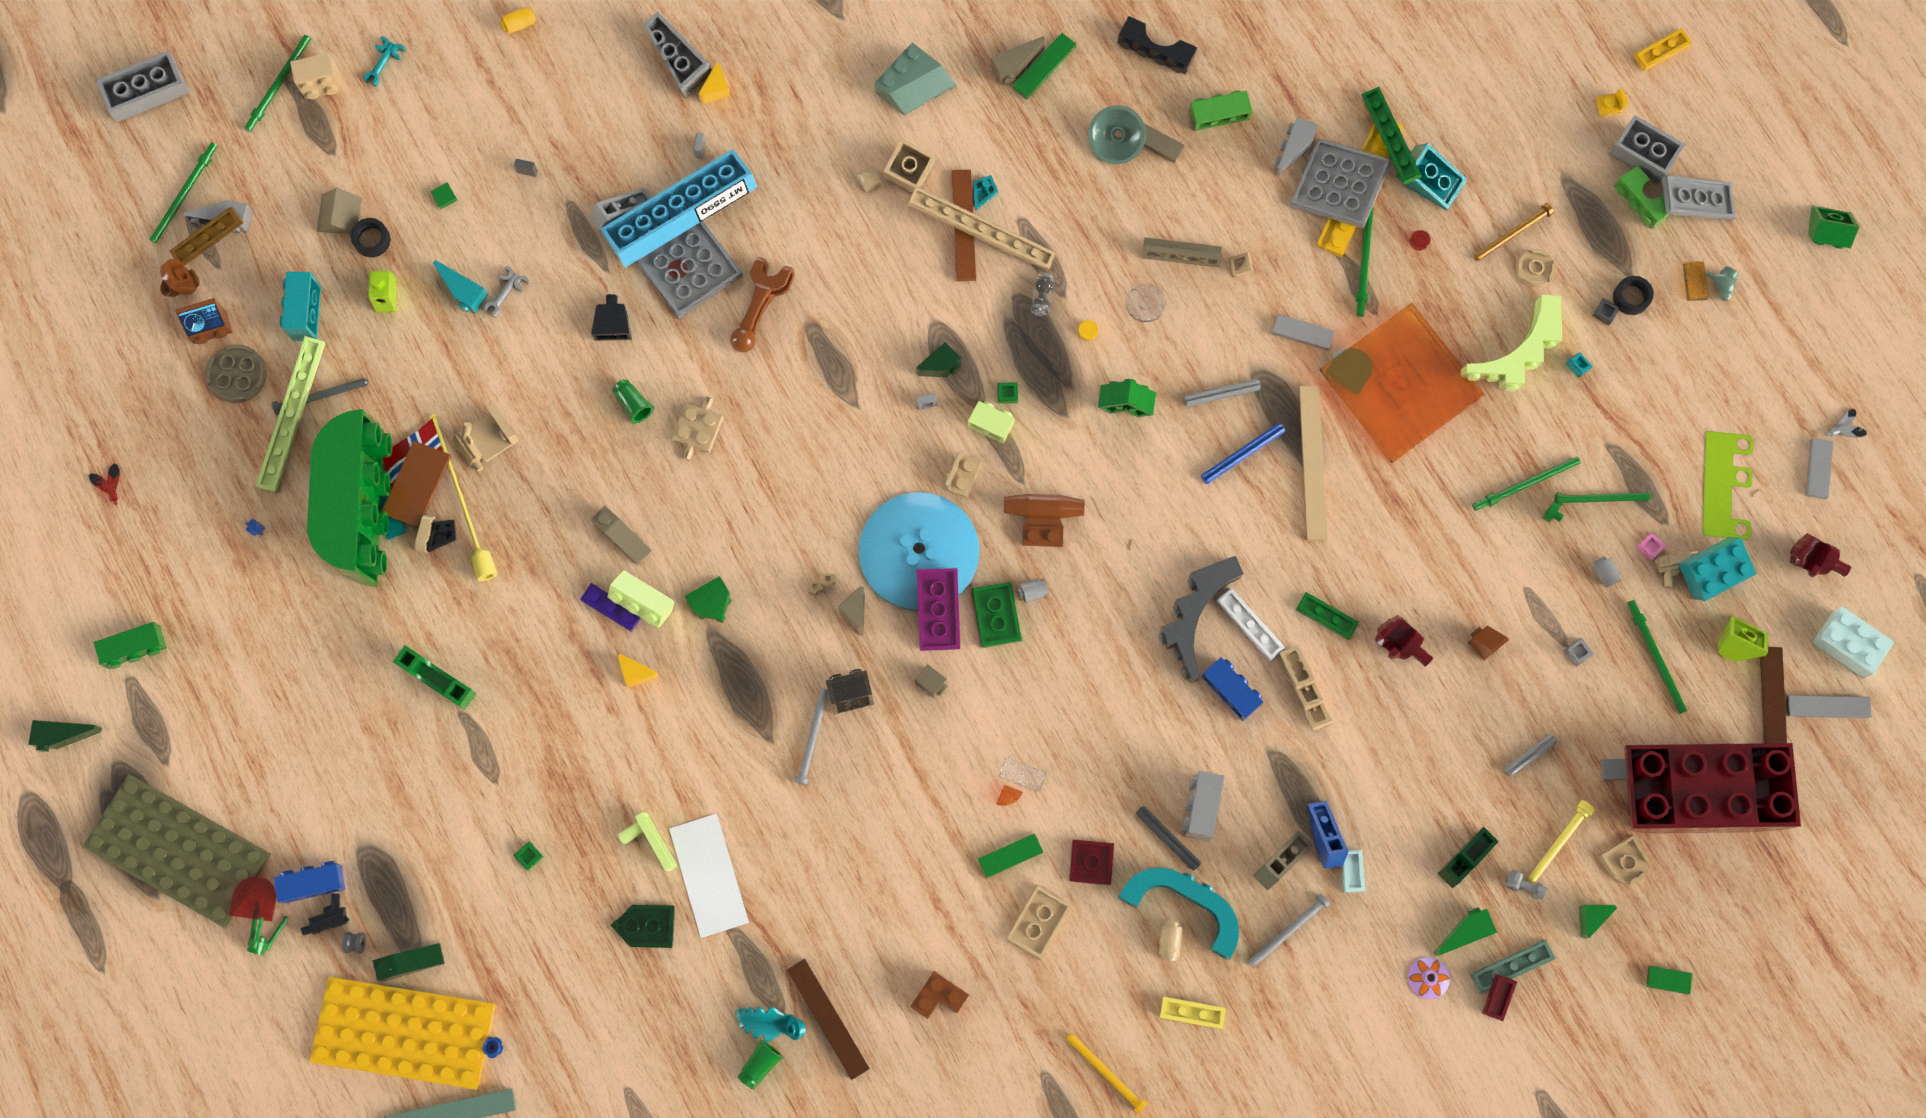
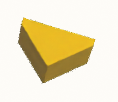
M717 62L699 92L700 101L703 104L730 96L723 71Z
M619 653L618 660L628 687L648 682L658 677L656 671Z

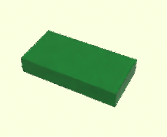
M1648 966L1647 988L1687 995L1691 994L1692 973Z

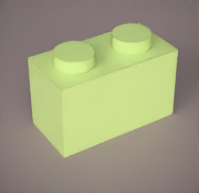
M978 401L968 420L969 428L1002 444L1014 424V417H1012L1011 413L1005 410L999 411L986 401L983 403Z

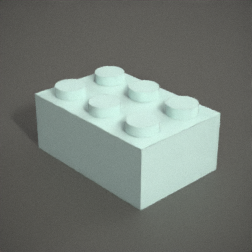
M1842 606L1832 611L1812 643L1862 678H1866L1875 673L1894 644V641Z

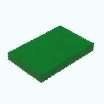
M1006 582L971 588L982 648L1022 642L1012 583Z

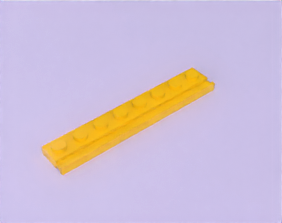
M1397 123V125H1398V127H1399V129H1400V131H1401L1402 128H1403V125ZM1374 124L1361 151L1389 158L1387 149ZM1329 218L1316 247H1321L1325 251L1342 258L1356 226Z

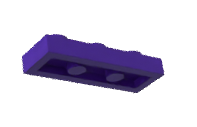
M591 583L580 600L632 632L641 618L632 614L621 605L614 603L611 599L607 598V592Z

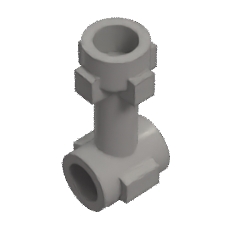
M1512 870L1508 874L1506 879V887L1508 889L1518 891L1520 887L1533 894L1532 897L1535 899H1543L1547 888L1543 887V884L1538 882L1534 885L1522 880L1524 875L1518 871Z

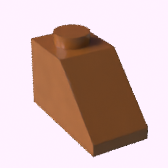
M1487 625L1484 629L1478 627L1470 635L1473 638L1468 643L1485 660L1509 639Z

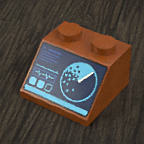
M215 298L175 309L187 338L193 344H204L210 339L224 338L227 334L233 333L227 311Z

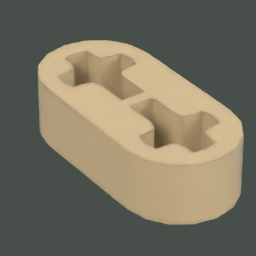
M422 516L415 542V551L428 552L427 547L433 523L436 522L434 516Z

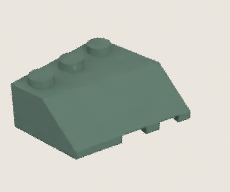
M912 42L875 82V93L903 115H906L924 105L928 100L939 97L944 91L955 88L956 84L941 64Z

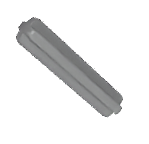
M1552 734L1548 735L1504 768L1507 775L1513 776L1557 743L1556 738Z

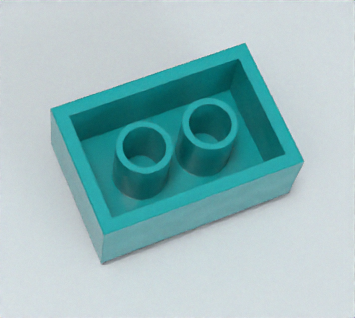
M286 272V278L283 279L285 295L281 300L283 316H280V327L293 341H303L304 336L317 339L321 285L311 272Z
M1728 537L1678 563L1694 600L1706 601L1757 574L1742 539L1738 537Z

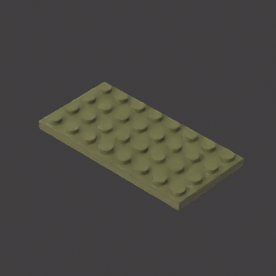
M130 774L126 777L83 845V848L224 928L229 924L271 853Z

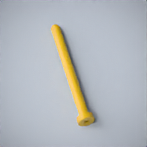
M1070 1033L1066 1037L1067 1041L1135 1107L1134 1111L1137 1114L1146 1106L1147 1102L1144 1099L1140 1101L1074 1034Z

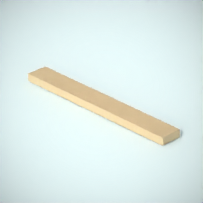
M915 186L907 202L908 206L1047 272L1056 255V252Z
M1299 386L1306 541H1326L1328 537L1319 386Z

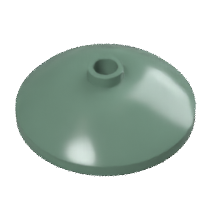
M1121 105L1109 106L1098 112L1091 121L1088 131L1089 144L1096 156L1107 163L1123 164L1129 162L1144 147L1146 141L1144 122L1138 113L1129 107ZM1117 130L1122 132V136L1120 138L1116 136Z

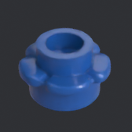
M251 518L249 522L245 523L248 526L246 530L254 536L257 534L263 535L262 531L265 527Z
M498 1037L487 1038L483 1044L484 1054L489 1058H495L497 1055H500L503 1051L502 1041Z

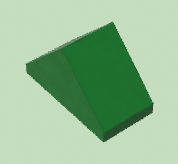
M1615 905L1579 906L1581 937L1583 939L1590 938L1613 914L1617 907Z

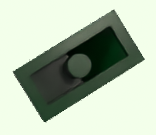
M944 342L916 367V374L925 377H948L950 374L954 375L961 368V357Z

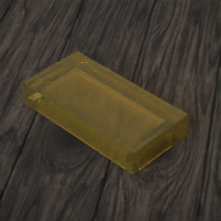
M1704 261L1684 262L1683 271L1687 301L1707 300L1709 295Z

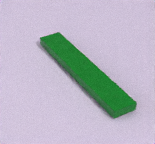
M1380 87L1361 94L1403 185L1421 178V173Z

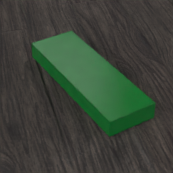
M1305 592L1296 608L1297 612L1347 640L1351 638L1359 623L1357 620Z
M1034 833L979 858L978 861L986 878H989L1042 854L1043 850Z

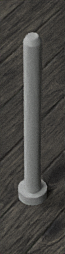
M822 688L819 693L799 776H795L794 782L798 784L808 785L809 783L807 774L828 695V689Z
M1320 893L1317 896L1318 900L1249 960V964L1252 967L1256 966L1323 906L1327 908L1330 905L1329 901Z

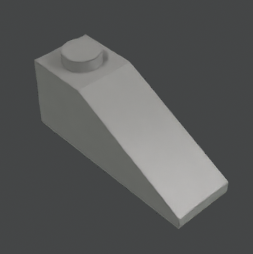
M642 188L595 204L590 218L599 232H602V227L649 200L650 196Z

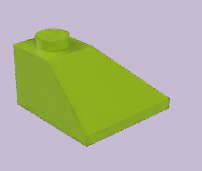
M1731 615L1718 641L1717 652L1722 657L1734 661L1766 656L1768 653V633Z

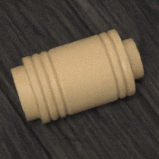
M1167 921L1166 925H1162L1158 954H1160V959L1177 961V957L1180 954L1183 927H1179L1178 922Z

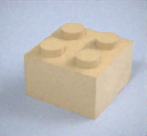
M329 53L290 62L294 82L305 99H316L322 95H333L343 91L339 70Z
M901 138L883 171V178L912 193L915 186L922 187L935 163L936 156Z

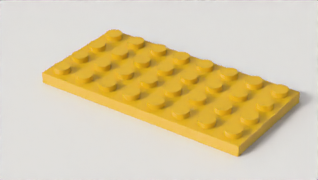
M328 977L309 1062L478 1090L486 1055L483 1051V1044L490 1035L496 1004Z

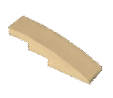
M1298 645L1279 652L1287 676L1312 730L1315 731L1332 724V719L1323 704L1324 700L1315 684V678Z

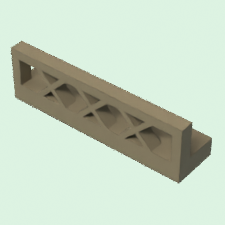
M1144 238L1142 258L1219 268L1222 260V247Z

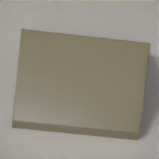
M338 188L322 194L317 231L351 234L353 226L359 221L362 198Z
M864 587L857 588L838 606L840 615L859 635H863Z

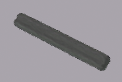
M1142 806L1136 812V815L1192 870H1196L1201 865V862L1145 806Z

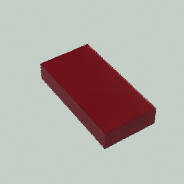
M1495 974L1482 1014L1504 1021L1517 981Z

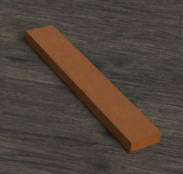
M971 169L952 170L953 204L973 213ZM954 227L956 281H976L974 236Z

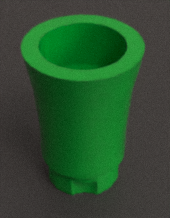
M628 379L620 380L612 388L616 399L622 405L632 424L642 422L653 412L654 406L640 394Z
M760 1039L738 1078L743 1084L754 1090L758 1083L760 1084L772 1068L784 1057L773 1046Z

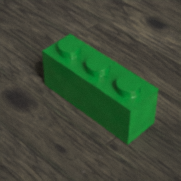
M155 622L93 642L99 664L107 669L119 668L125 662L139 661L140 657L145 655H157L161 652L160 650L167 648L161 626Z

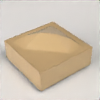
M873 166L856 174V178L864 192L882 184Z
M1248 252L1230 257L1234 277L1253 272Z

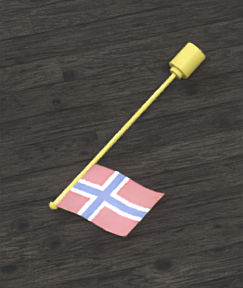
M432 414L430 420L417 432L394 445L390 457H383L386 471L390 476L391 487L395 483L413 440L448 453L436 414ZM449 461L448 468L476 548L470 559L477 580L487 581L496 577L497 571L490 551H485V549H480L458 481L451 461Z

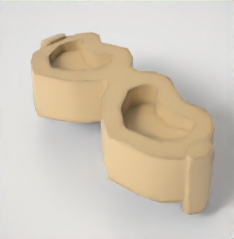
M825 574L822 581L812 582L808 589L809 594L815 596L822 592L824 588H829L835 584L837 580L836 575Z

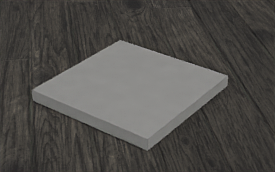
M1318 138L1290 202V207L1364 229L1390 167L1391 159Z
M703 221L636 261L679 319L743 276V273Z

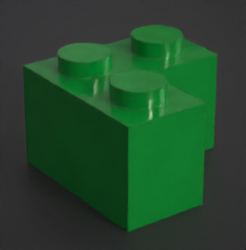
M1124 379L1122 382L1110 381L1109 384L1100 386L1098 408L1110 414L1126 411L1136 417L1152 416L1154 414L1156 392L1150 390L1148 386L1136 383L1133 379Z

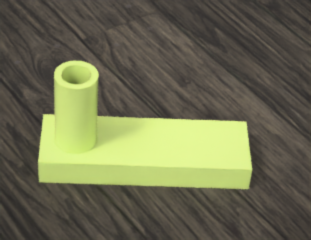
M641 812L635 816L637 822L618 834L621 842L626 844L644 833L664 870L671 871L678 867L648 813Z

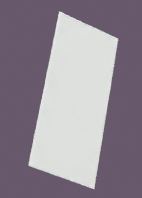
M717 813L669 828L700 937L703 938L749 923Z

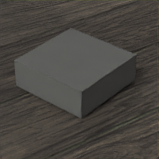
M521 159L515 160L514 167L517 173L533 177L537 176L538 170L534 162Z
M1603 298L1592 316L1610 325L1620 307Z

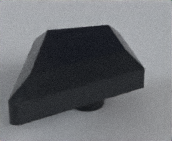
M455 520L433 523L427 547L428 552L456 540Z

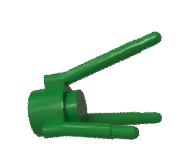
M256 902L247 951L264 955L265 950L270 951L272 943L284 927L288 917H284L269 941L266 942L267 938L260 936L263 917L259 918L257 925L260 903Z

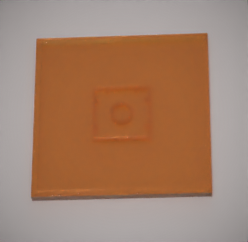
M1410 303L1319 369L1391 463L1395 462L1485 395L1475 381L1461 377L1463 366L1413 303Z

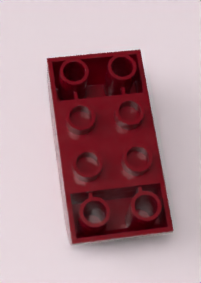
M1793 743L1624 746L1631 831L1653 834L1742 833L1801 827Z

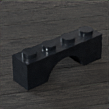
M1128 16L1122 27L1117 42L1124 49H1131L1142 57H1148L1159 65L1168 66L1174 72L1185 75L1197 51V47L1182 40L1169 46L1155 44L1147 36L1146 24Z

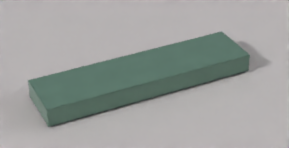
M1543 940L1473 972L1470 976L1479 994L1490 990L1495 974L1513 979L1556 958L1547 940Z

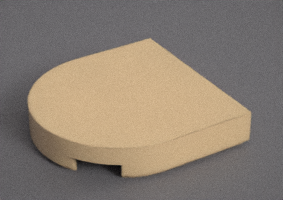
M1634 834L1598 855L1610 876L1620 883H1636L1647 874L1649 859Z

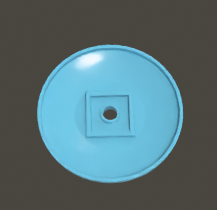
M921 492L900 495L881 505L865 524L859 543L860 565L868 584L881 598L900 608L918 610L917 569L957 568L959 596L970 584L978 566L979 542L977 533L965 512L944 497ZM922 544L925 550L923 553L917 554L913 550L914 546Z

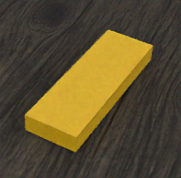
M1680 28L1637 52L1633 57L1641 69L1646 71L1691 46L1693 42L1685 31Z

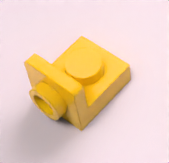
M1623 88L1618 89L1616 93L1596 97L1595 101L1599 116L1620 114L1628 105V96L1624 93Z

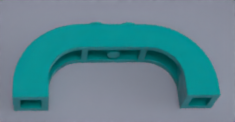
M1168 868L1144 870L1133 876L1123 887L1118 899L1134 908L1138 907L1146 891L1154 887H1165L1206 909L1213 915L1217 923V935L1209 950L1227 960L1231 959L1239 939L1238 920L1229 903L1213 892V887L1206 883L1200 885L1194 881L1195 877L1185 872L1182 875Z

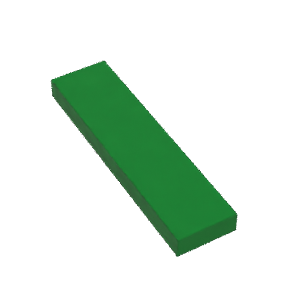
M1061 33L1013 84V89L1028 99L1076 48V43Z

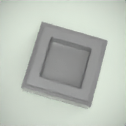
M696 133L693 149L695 157L703 159L706 144L704 133Z
M932 393L916 397L917 409L922 410L936 406V394Z
M1582 638L1564 650L1576 667L1594 654Z

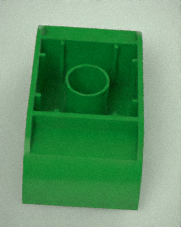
M363 409L342 413L331 419L319 431L313 442L310 459L307 533L313 549L325 562L359 584L377 587L378 575H385L387 571V555L385 551H379L380 535L388 534L389 518L386 511H380L381 496H389L390 476L388 472H382L383 457H390L392 454V438L390 433H384L379 422H375Z

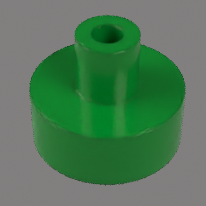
M1553 502L1544 513L1542 519L1550 522L1554 518L1560 522L1564 516L1558 512L1560 505Z

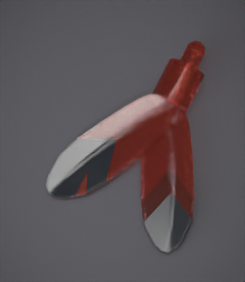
M113 464L109 468L107 481L98 474H90L89 479L91 483L102 492L108 494L110 501L114 505L118 504V496L116 494L120 476L118 465Z

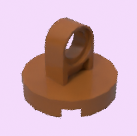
M169 259L160 269L161 277L163 278L160 286L161 293L168 297H176L179 293L191 295L200 284L199 277L192 268L189 271L184 267V262Z

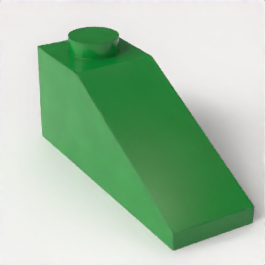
M1478 907L1468 911L1469 916L1462 918L1433 952L1434 955H1442L1497 933L1488 910H1480Z

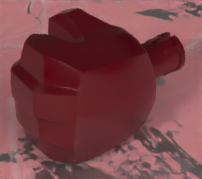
M1808 533L1800 538L1790 551V563L1798 568L1807 570L1810 577L1826 575L1831 570L1845 577L1851 570L1850 565L1839 560V549L1822 542Z
M1396 615L1393 618H1389L1377 629L1378 633L1375 641L1378 645L1389 651L1388 657L1390 659L1399 658L1406 660L1413 656L1424 667L1433 660V657L1421 647L1424 637L1401 616Z

